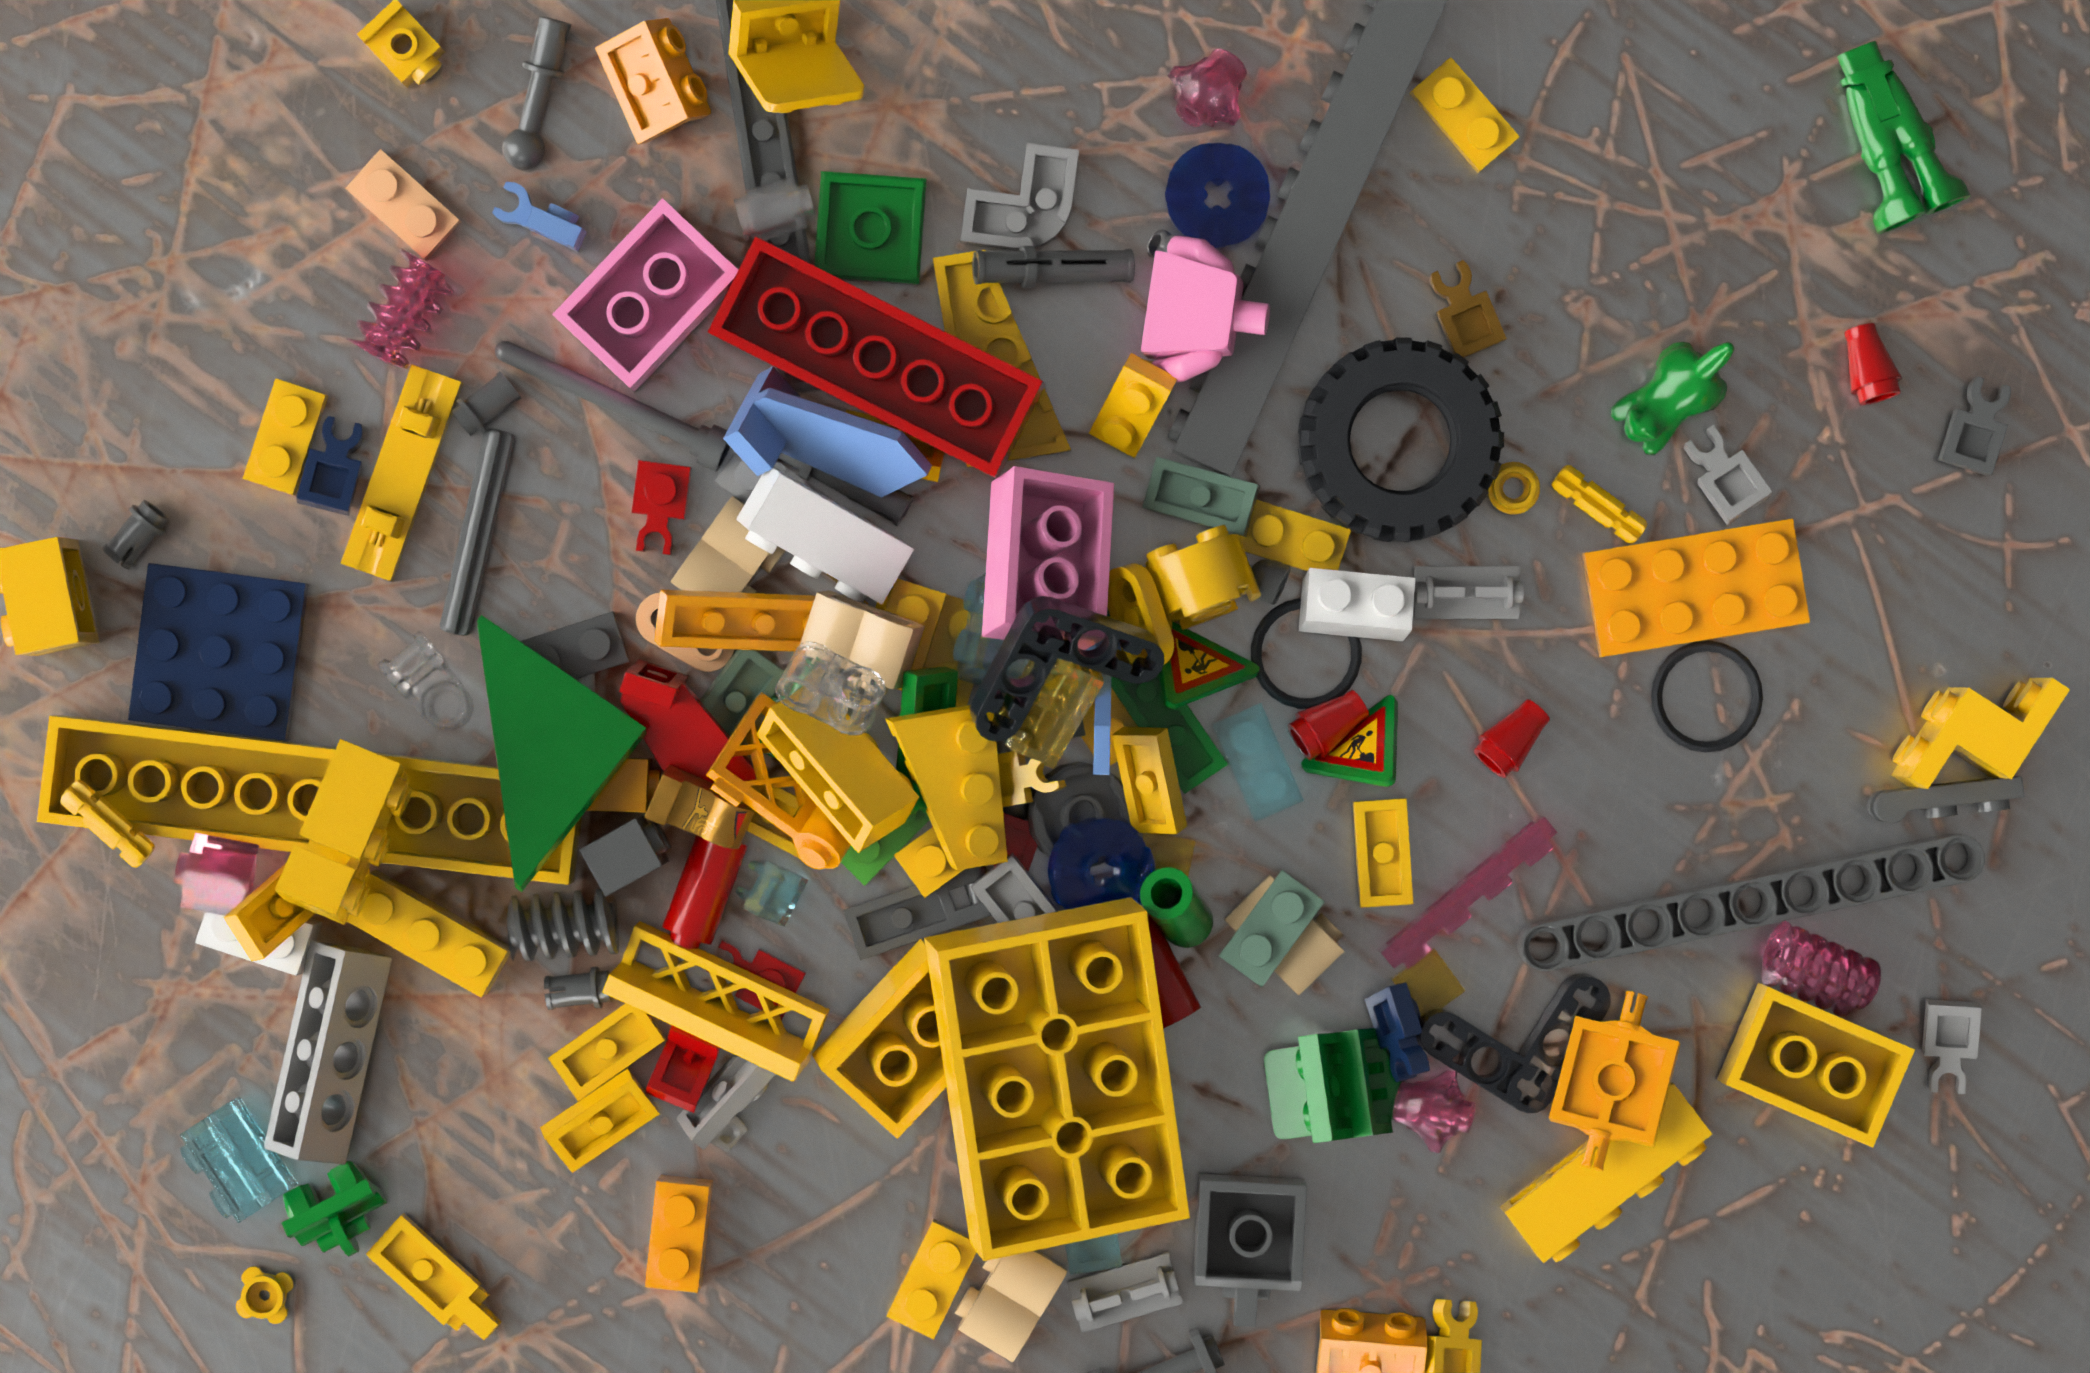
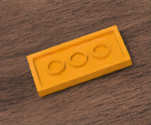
M1793 518L1582 553L1599 657L1810 623Z

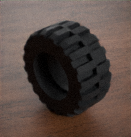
M1396 337L1394 340H1378L1365 344L1363 347L1349 352L1338 360L1322 376L1306 401L1298 429V455L1300 465L1303 466L1306 475L1305 482L1311 494L1314 493L1321 502L1323 510L1331 518L1335 517L1345 525V528L1358 535L1363 534L1374 538L1373 540L1385 542H1410L1440 534L1462 522L1477 506H1480L1489 494L1488 489L1493 480L1497 479L1502 464L1499 463L1501 449L1504 448V432H1501L1499 417L1502 414L1498 402L1493 401L1487 389L1490 386L1482 374L1477 375L1468 366L1469 361L1458 353L1453 355L1442 349L1443 345L1429 340L1426 342L1413 341L1410 337ZM1409 391L1419 394L1431 401L1446 420L1450 434L1448 457L1440 472L1430 482L1419 488L1406 491L1383 488L1370 481L1360 471L1353 458L1350 437L1354 420L1368 401L1386 392Z

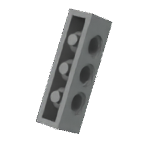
M310 941L264 1149L300 1161L346 1164L392 957L359 947Z

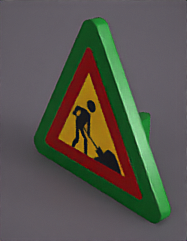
M1172 622L1171 632L1174 639V651L1171 659L1163 665L1160 672L1164 703L1168 708L1176 709L1257 676L1259 667L1254 662L1189 629L1182 630L1181 625Z
M1388 695L1368 710L1369 717L1361 721L1325 758L1318 755L1312 760L1303 759L1301 766L1306 773L1378 786H1392L1396 781L1398 701L1395 697Z

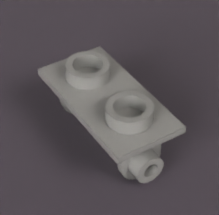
M1414 566V578H1416L1414 619H1520V603H1523V582L1520 581V566Z
M1168 1252L1067 1282L1075 1315L1082 1333L1183 1304Z

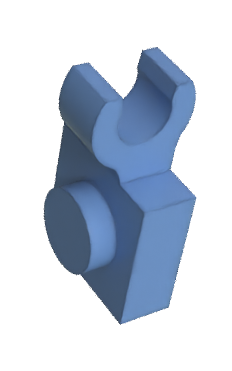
M515 182L505 183L503 188L519 197V206L512 212H505L500 208L494 207L492 213L500 221L507 224L521 225L530 231L579 252L587 232L582 227L576 225L579 218L578 215L550 203L547 211L541 210L532 205L531 197L524 187Z

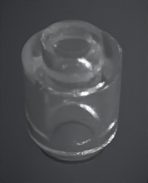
M794 176L745 190L746 196L734 199L745 240L755 238V236L762 240H767L809 228L806 217L816 214L807 184L797 186Z

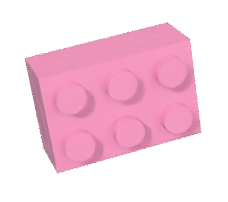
M662 198L552 315L630 389L636 392L725 298L738 269Z
M1017 466L1012 467L991 482L982 637L1004 640L1025 603L1041 596L1053 597L1107 616L1114 483ZM1049 616L1045 623L1036 622L1034 624L1037 632L1044 625L1057 628L1051 616ZM1060 630V632H1061V634H1062V636H1063V638H1064L1065 631ZM1091 630L1084 633L1078 641V648L1082 650L1090 648L1102 641L1105 633L1101 630Z

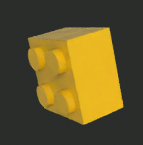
M53 537L0 548V594H3L7 615L1 616V629L6 645L8 647L14 646L15 655L39 656L100 643L79 540Z

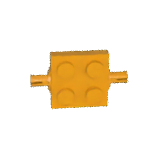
M1626 991L1625 993L1626 996L1619 1021L1599 1022L1575 1016L1549 1115L1551 1122L1578 1128L1589 1136L1581 1166L1591 1169L1597 1150L1593 1168L1595 1171L1600 1172L1604 1170L1603 1167L1610 1141L1627 1140L1655 1147L1680 1049L1679 1041L1653 1035L1640 1026L1648 996L1638 993L1634 1011L1632 1012L1636 994L1633 991Z

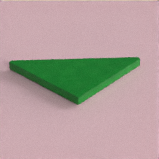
M481 615L477 620L514 883L515 888L523 892L647 733L646 727Z

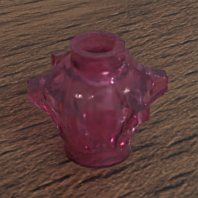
M1214 49L1208 57H1204L1197 63L1188 66H1174L1168 77L1177 90L1174 99L1178 103L1176 106L1178 116L1185 123L1193 127H1200L1204 123L1213 128L1218 121L1234 126L1241 117L1238 95L1242 87L1241 83L1247 76V70L1241 60L1227 50Z
M1446 1070L1437 1078L1428 1081H1416L1415 1083L1403 1081L1395 1098L1393 1120L1395 1123L1406 1125V1128L1417 1133L1425 1141L1431 1152L1441 1153L1446 1142L1457 1135L1459 1131L1469 1133L1474 1120L1475 1102L1465 1099V1095L1461 1092L1458 1085L1457 1072Z

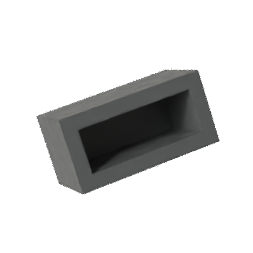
M641 816L579 850L605 897L670 862L665 852L671 849L672 846L660 824L656 822L648 823L646 818H644L645 816Z

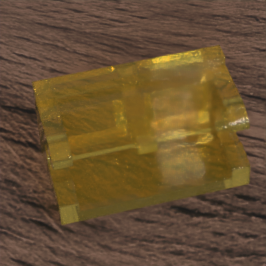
M1058 658L1022 726L1015 735L1008 738L1005 745L1021 755L1043 762L1044 766L1054 769L1103 686L1102 674ZM1029 660L1019 679L1030 674L1034 667L1033 661ZM1004 706L998 715L1004 716L1006 714Z

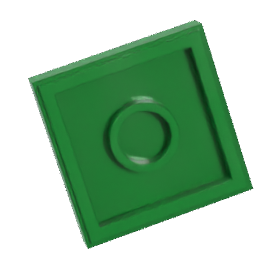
M821 171L814 266L841 280L920 285L927 179Z

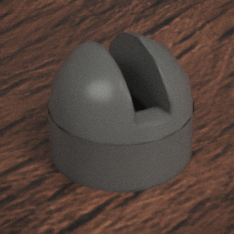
M1261 560L1251 568L1261 592L1259 599L1275 605L1285 588L1291 566L1277 560Z

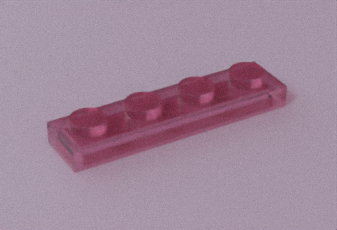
M1537 815L1378 948V952L1394 969L1401 963L1407 969L1412 967L1432 949L1427 943L1428 940L1442 929L1448 935L1451 934L1472 916L1467 908L1482 895L1490 901L1513 882L1508 874L1519 864L1525 861L1530 867L1549 853L1553 845L1548 840L1558 832L1544 816Z

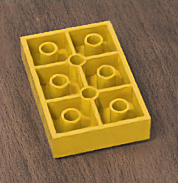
M1132 897L924 937L970 1244L982 1260L987 1261L1189 1219L1190 1214L1147 910Z

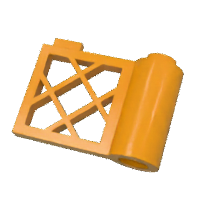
M761 692L755 698L707 772L706 776L714 781L710 789L736 807L742 801L792 837L799 858L809 867L814 869H833L838 867L851 844L792 776L769 778L763 753H771V751L764 743H760L756 735L755 721L760 713L766 716L770 707L775 705L776 702ZM746 737L748 745H740ZM751 755L757 780L743 781L727 770L726 766L731 758ZM794 787L799 808L793 817L776 805L772 788Z

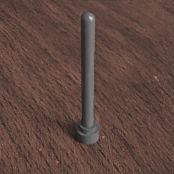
M501 341L495 347V355L500 361L691 448L690 454L698 457L697 463L716 472L721 467L730 449L728 443L723 439L727 430L714 424L712 428L702 425L700 429L509 341Z

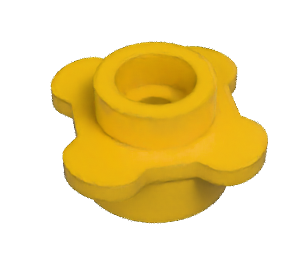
M257 1266L247 1268L241 1277L244 1283L241 1298L236 1302L238 1314L243 1318L253 1316L260 1319L267 1318L272 1324L281 1323L288 1315L285 1303L287 1293L294 1287L292 1277L286 1272H280L277 1275L264 1273ZM262 1290L268 1291L270 1294L269 1299L263 1300L260 1297V1292Z

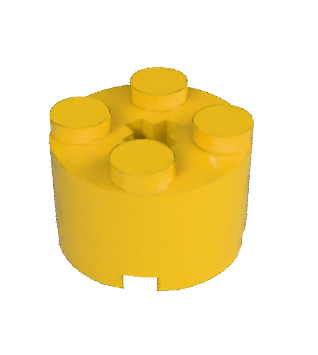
M1220 525L1201 532L1196 536L1198 541L1196 544L1178 550L1176 543L1146 554L1148 561L1145 563V568L1154 579L1171 630L1172 622L1179 620L1181 628L1184 630L1227 615L1238 609L1235 599L1246 593L1250 603L1261 596L1239 535L1229 534L1226 525Z

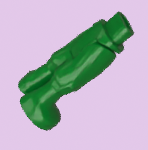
M1869 42L1837 56L1845 78L1840 83L1842 88H1847V104L1854 130L1862 148L1861 158L1865 161L1868 168L1874 174H1877L1882 189L1883 201L1873 214V224L1877 234L1886 233L1904 226L1921 217L1925 212L1927 215H1930L1969 198L1970 193L1964 181L1949 174L1934 152L1936 146L1933 128L1924 121L1905 85L1894 70H1892L1894 67L1893 61H1884L1877 42ZM1901 155L1907 157L1912 163L1919 181L1922 203L1905 174Z

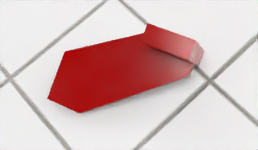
M638 659L625 672L619 691L622 693L620 702L627 714L646 727L647 734L643 739L663 771L666 770L668 765H672L714 783L706 774L730 736L687 686L686 682L689 675ZM746 755L731 758L726 766L727 770L743 781L757 780L753 764Z

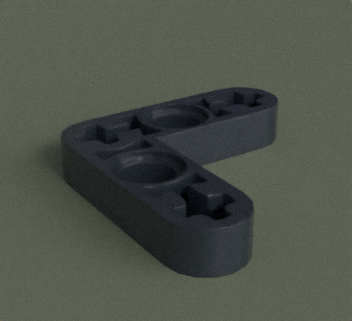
M1041 596L1033 598L1025 603L1019 611L972 699L970 706L971 718L977 731L985 739L990 741L1007 740L1015 735L1022 726L1058 658L1130 683L1140 684L1149 682L1161 672L1165 662L1164 653L1154 635L1143 628L1053 597ZM1049 616H1051L1057 628L1044 625L1037 632L1034 624L1036 622L1045 623ZM1060 630L1065 631L1064 638H1063V636H1062ZM1091 630H1101L1105 633L1103 642L1097 648L1092 650L1078 648V641L1084 633ZM1118 642L1120 643V645H1121L1123 651L1117 649V648H1118ZM1143 648L1146 650L1147 657H1137L1133 663H1130L1125 653L1139 655ZM1029 659L1034 662L1033 670L1024 678L1011 679L1006 675L1009 666L1016 660ZM1000 688L1007 692L1005 697L1003 696ZM1003 704L1006 714L1004 716L995 715L992 721H989L986 714L988 712L997 713Z
M1586 973L1575 974L1567 978L1557 991L1519 1054L1453 1012L1443 1008L1432 1009L1424 1013L1419 1021L1423 1033L1417 1035L1416 1039L1419 1046L1429 1055L1512 1107L1527 1114L1538 1113L1544 1110L1555 1096L1565 1054L1554 1058L1545 1054L1543 1049L1545 1036L1552 1030L1563 1029L1570 1038L1573 1025L1559 1019L1558 1016L1563 1011L1572 1017L1579 1004L1573 998L1577 989L1587 991L1592 985L1593 989L1590 995L1596 999V1002L1591 1009L1587 1006H1582L1576 1016L1602 1022L1610 1007V993L1607 986L1601 980ZM1447 1021H1450L1447 1030L1465 1042L1461 1052L1444 1041L1438 1042L1435 1047L1432 1046L1435 1037L1429 1033L1431 1027L1434 1024L1442 1027ZM1468 1033L1474 1034V1036L1467 1041ZM1482 1047H1492L1498 1054L1496 1069L1487 1075L1476 1074L1471 1066L1473 1054ZM1459 1054L1458 1062H1454L1453 1058ZM1535 1055L1542 1063L1555 1068L1551 1076L1541 1070L1534 1083L1540 1089L1539 1094L1535 1098L1527 1095L1520 1101L1522 1091L1517 1088L1518 1082L1522 1078L1526 1081L1532 1080L1539 1069L1530 1063Z

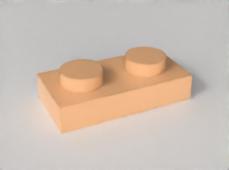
M381 149L345 188L426 261L462 222Z

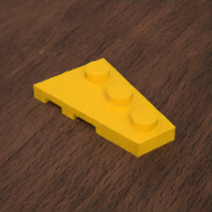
M971 705L885 718L892 735L897 738L906 759L904 763L911 779L916 781L927 806V815L950 867L956 870H964L1008 862L997 742L985 739L977 731L970 714ZM988 712L986 715L989 721H992L994 713Z

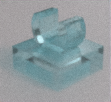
M751 861L748 867L757 872L759 876L751 891L740 886L737 887V895L741 899L746 900L743 908L760 918L785 927L808 879L769 861H766L765 864Z

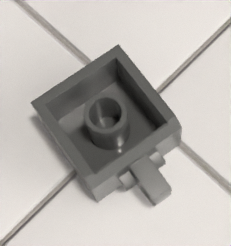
M1198 1173L1193 1282L1195 1286L1222 1287V1297L1234 1298V1326L1256 1327L1258 1299L1270 1300L1271 1289L1301 1291L1307 1184L1304 1179Z

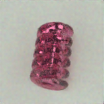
M401 248L399 252L409 266L407 268L395 265L389 267V272L398 284L396 286L379 284L377 288L387 300L386 304L369 301L366 307L376 318L375 322L357 320L355 325L364 335V340L346 339L390 366L407 369L410 366V362L401 352L402 348L419 350L422 346L412 334V331L430 332L433 328L423 316V313L441 314L444 310L434 298L435 293L452 296L455 291L445 280V274Z
M1784 920L1776 926L1766 943L1761 979L1762 983L1769 987L1779 983L1780 991L1789 995L1796 991L1797 997L1804 1002L1814 999L1815 1006L1825 1010L1832 1007L1833 1013L1842 1018L1847 1016L1855 1007L1860 1010L1871 1003L1879 989L1881 968L1879 962L1871 957H1863L1862 954L1852 949L1845 950L1844 946L1834 941L1828 942L1827 939L1818 934L1810 935L1809 931L1799 926L1792 927L1791 923Z

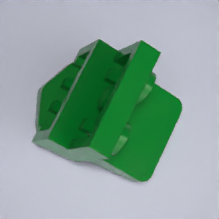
M1375 1028L1299 1036V1046L1271 1050L1265 1054L1264 1067L1273 1131L1277 1138L1285 1140L1312 1136L1313 1143L1393 1133L1392 1121L1397 1114L1406 1080L1397 1083L1394 1080L1390 1069L1389 1049H1380Z

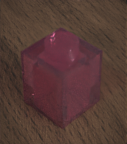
M195 833L190 853L180 852L176 864L174 884L183 885L180 907L226 916L252 893L255 883L259 845Z

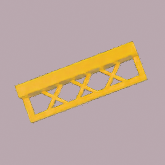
M639 921L634 926L622 961L609 974L602 991L604 994L792 1082L796 1080L808 1065L830 1009L702 949H687L679 946L670 939L669 934L642 921ZM643 941L660 948L668 966L654 970L637 962L636 959ZM697 965L709 971L716 988L701 992L691 987L684 970ZM742 988L755 992L764 1010L748 1014L738 1009L731 992ZM793 1010L812 1019L805 1039L787 1032L779 1014Z

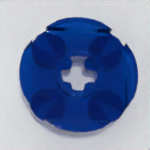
M1206 143L1191 148L1176 161L1169 173L1164 197L1170 221L1182 236L1205 239L1218 250L1239 245L1256 233L1267 216L1270 186L1268 175L1263 165L1247 149L1230 143ZM1212 182L1217 187L1221 186L1224 182L1229 185L1231 191H1229L1227 199L1231 204L1227 208L1223 209L1219 205L1209 208L1204 201L1207 199L1208 193L1204 187L1208 183Z
M1091 817L1079 823L1067 825L1055 843L1048 863V879L1053 900L1065 910L1132 897L1137 903L1142 905L1140 899L1142 884L1147 876L1155 871V860L1151 849L1146 847L1143 838L1139 835L1140 833L1133 826L1117 819ZM1106 856L1105 863L1113 867V874L1111 877H1103L1101 885H1096L1095 877L1090 874L1091 865L1097 863L1099 857Z

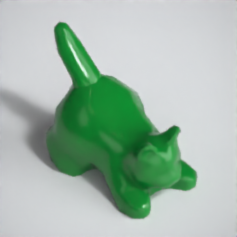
M1675 342L1661 351L1656 362L1657 368L1653 378L1644 386L1620 398L1611 407V417L1615 421L1625 420L1624 431L1627 437L1635 442H1643L1642 448L1647 455H1656L1666 446L1678 427L1688 417L1714 410L1725 398L1727 384L1720 377L1718 371L1731 358L1734 352V345L1726 342L1713 347L1706 354L1702 355L1700 352L1695 351L1688 342Z

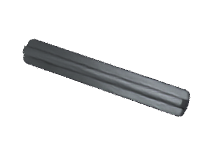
M488 428L483 433L440 621V629L448 633L465 636L471 632L515 440L514 435L507 431Z

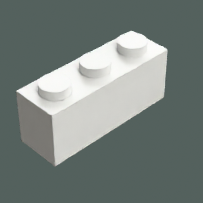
M774 467L762 474L736 519L749 530L745 537L749 542L771 554L775 552L777 546L794 555L790 562L791 565L815 579L819 578L822 571L839 580L835 586L837 591L852 600L863 602L866 596L883 604L914 551L911 546L900 538Z

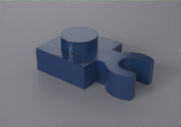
M328 416L322 426V436L326 450L322 452L309 449L296 500L298 504L349 516L362 469V461L350 459L349 454L355 452L362 443V424L355 423L350 438L338 440L333 436L336 423L335 417Z
M1407 982L1389 986L1364 999L1373 1028L1376 1030L1380 1049H1389L1390 1069L1396 1083L1417 1077L1416 1074L1430 1071L1427 1055L1423 1048L1418 1045L1416 1039L1417 1035L1423 1033L1419 1022L1420 1011L1416 1001L1411 997Z

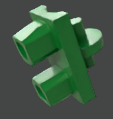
M346 1161L345 1165L340 1164L327 1173L336 1195L320 1202L314 1187L310 1184L300 1185L283 1194L289 1219L281 1224L288 1238L295 1237L301 1246L317 1240L318 1246L323 1253L338 1245L348 1257L359 1252L356 1236L371 1229L365 1214L381 1207L387 1201L382 1190L366 1178L358 1165L352 1161Z

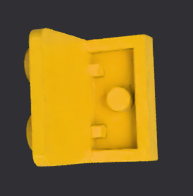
M733 0L729 55L766 111L789 113L803 108L840 105L844 102L859 100L863 97L864 84L836 43L840 0Z

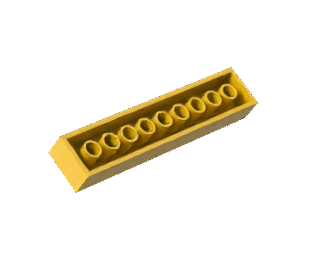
M65 715L49 716L37 822L88 828L81 822L84 817L80 813L74 816L60 802L63 793L71 784L77 780H83L96 791L94 797L97 800L104 798L134 825L132 831L135 834L141 831L144 835L291 852L294 844L306 849L310 839L300 836L299 832L336 748ZM374 752L401 763L408 775V786L412 787V792L401 817L392 815L386 828L387 836L391 837V841L382 863L514 878L498 767ZM582 817L531 881L565 885L574 883Z

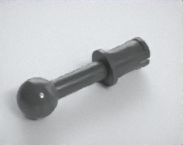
M539 17L528 62L523 61L522 65L523 68L532 70L519 126L518 129L513 130L507 135L503 143V154L506 161L512 167L519 170H529L536 167L544 157L545 145L542 137L539 135V130L552 77L563 78L565 73L560 70L572 24L553 18Z

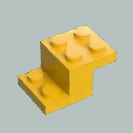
M2029 678L2026 684L2019 681L2003 704V707L2008 712L1969 687H1948L1945 693L1938 690L1931 697L1921 714V717L1927 721L1916 738L1908 735L1895 752L1892 761L1898 765L1891 776L1908 787L1929 789L1951 753H1954L1989 777L2012 779L2070 689L2054 678Z

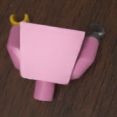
M1164 229L1153 233L1147 246L1148 255L1154 257L1141 352L1149 359H1157L1146 361L1168 372L1177 379L1176 383H1179L1217 367L1222 356H1232L1237 332L1266 335L1270 317V304L1242 300L1243 281L1239 275L1234 274L1235 269L1232 261L1207 240L1171 235L1170 232ZM1160 241H1161V244H1160V250H1161V251H1157L1158 244H1159Z

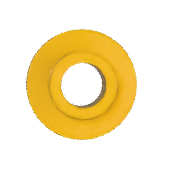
M1504 463L1500 467L1497 479L1493 480L1488 489V498L1491 504L1502 513L1510 515L1524 513L1534 506L1539 497V479L1533 469L1524 463ZM1510 478L1517 479L1522 484V493L1515 499L1507 497L1503 491L1505 481Z

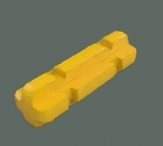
M1572 465L1562 467L1552 481L1551 485L1554 490L1566 499L1571 496L1575 499L1573 504L1606 528L1612 526L1616 529L1614 534L1626 543H1635L1641 537L1648 525L1643 517L1633 510L1627 512L1624 509L1626 506L1624 503L1594 481L1586 482L1583 479L1585 475Z
M77 780L71 784L63 793L60 800L61 804L74 816L80 813L84 817L81 822L112 850L118 847L122 851L119 856L129 865L135 868L142 865L155 849L154 843L141 831L135 834L132 831L134 825L104 798L97 800L94 797L96 791L86 782Z

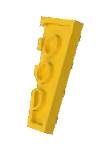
M975 251L934 257L933 263L944 331L1040 379L1000 283H974L972 259ZM1045 388L1008 461L1071 451Z

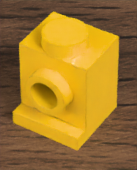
M393 0L357 33L359 38L406 87L414 81L418 85L423 84L442 65L438 58L445 51L398 0ZM400 36H408L412 40V47L405 54H398L394 51V42Z

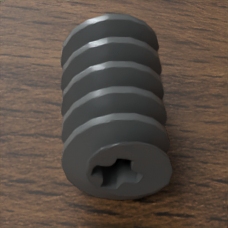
M601 888L595 890L592 904H586L581 891L575 890L571 906H565L560 893L554 892L549 908H544L538 894H532L529 908L523 910L517 895L511 896L507 912V929L512 961H514L517 947H519L526 961H533L539 945L547 960L555 959L560 943L568 958L577 956L581 942H583L589 956L598 955L602 940H604L610 954L619 953V923L616 901L614 898L613 902L608 903Z

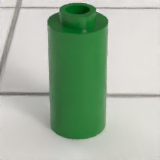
M1170 867L1155 870L1147 876L1140 891L1141 903L1167 940L1173 945L1182 948L1194 947L1205 941L1213 927V915L1188 876L1182 871Z

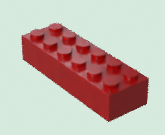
M756 236L708 330L709 334L996 479L1000 477L1046 385L1042 380Z

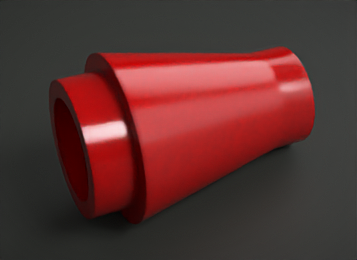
M1875 323L1862 324L1845 331L1851 394H1857L1860 405L1878 403L1899 395L1901 390L1898 382L1902 380V376L1879 337Z
M1351 690L1343 696L1295 713L1296 720L1289 723L1287 728L1294 743L1308 760H1312L1318 755L1325 758L1361 721L1369 717V712L1361 697L1354 690Z
M1526 699L1519 708L1478 736L1480 743L1474 749V753L1492 772L1502 778H1506L1511 771H1519L1541 731L1550 721V717L1539 705Z

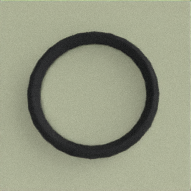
M1301 598L1285 601L1273 608L1261 620L1255 630L1251 643V661L1259 667V672L1256 676L1257 680L1272 698L1286 706L1308 709L1343 696L1351 688L1361 666L1362 645L1359 637L1348 636L1351 646V661L1348 672L1342 682L1325 695L1315 698H1298L1278 689L1270 681L1264 670L1262 644L1270 626L1279 617L1290 611L1300 609Z
M1700 641L1680 647L1667 657L1659 667L1654 678L1651 698L1656 720L1665 734L1680 746L1689 750L1706 753L1722 751L1732 747L1749 734L1761 713L1763 692L1757 670L1745 655L1736 648L1721 642ZM1699 652H1715L1731 658L1743 669L1751 685L1752 701L1746 720L1730 736L1717 741H1698L1683 735L1674 728L1667 718L1663 707V687L1669 672L1679 661Z

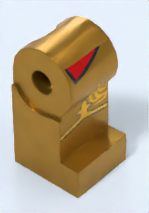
M668 765L660 779L644 818L663 826L665 823L673 825L725 848L738 849L755 811L742 801L737 807L732 805L710 789L713 783Z

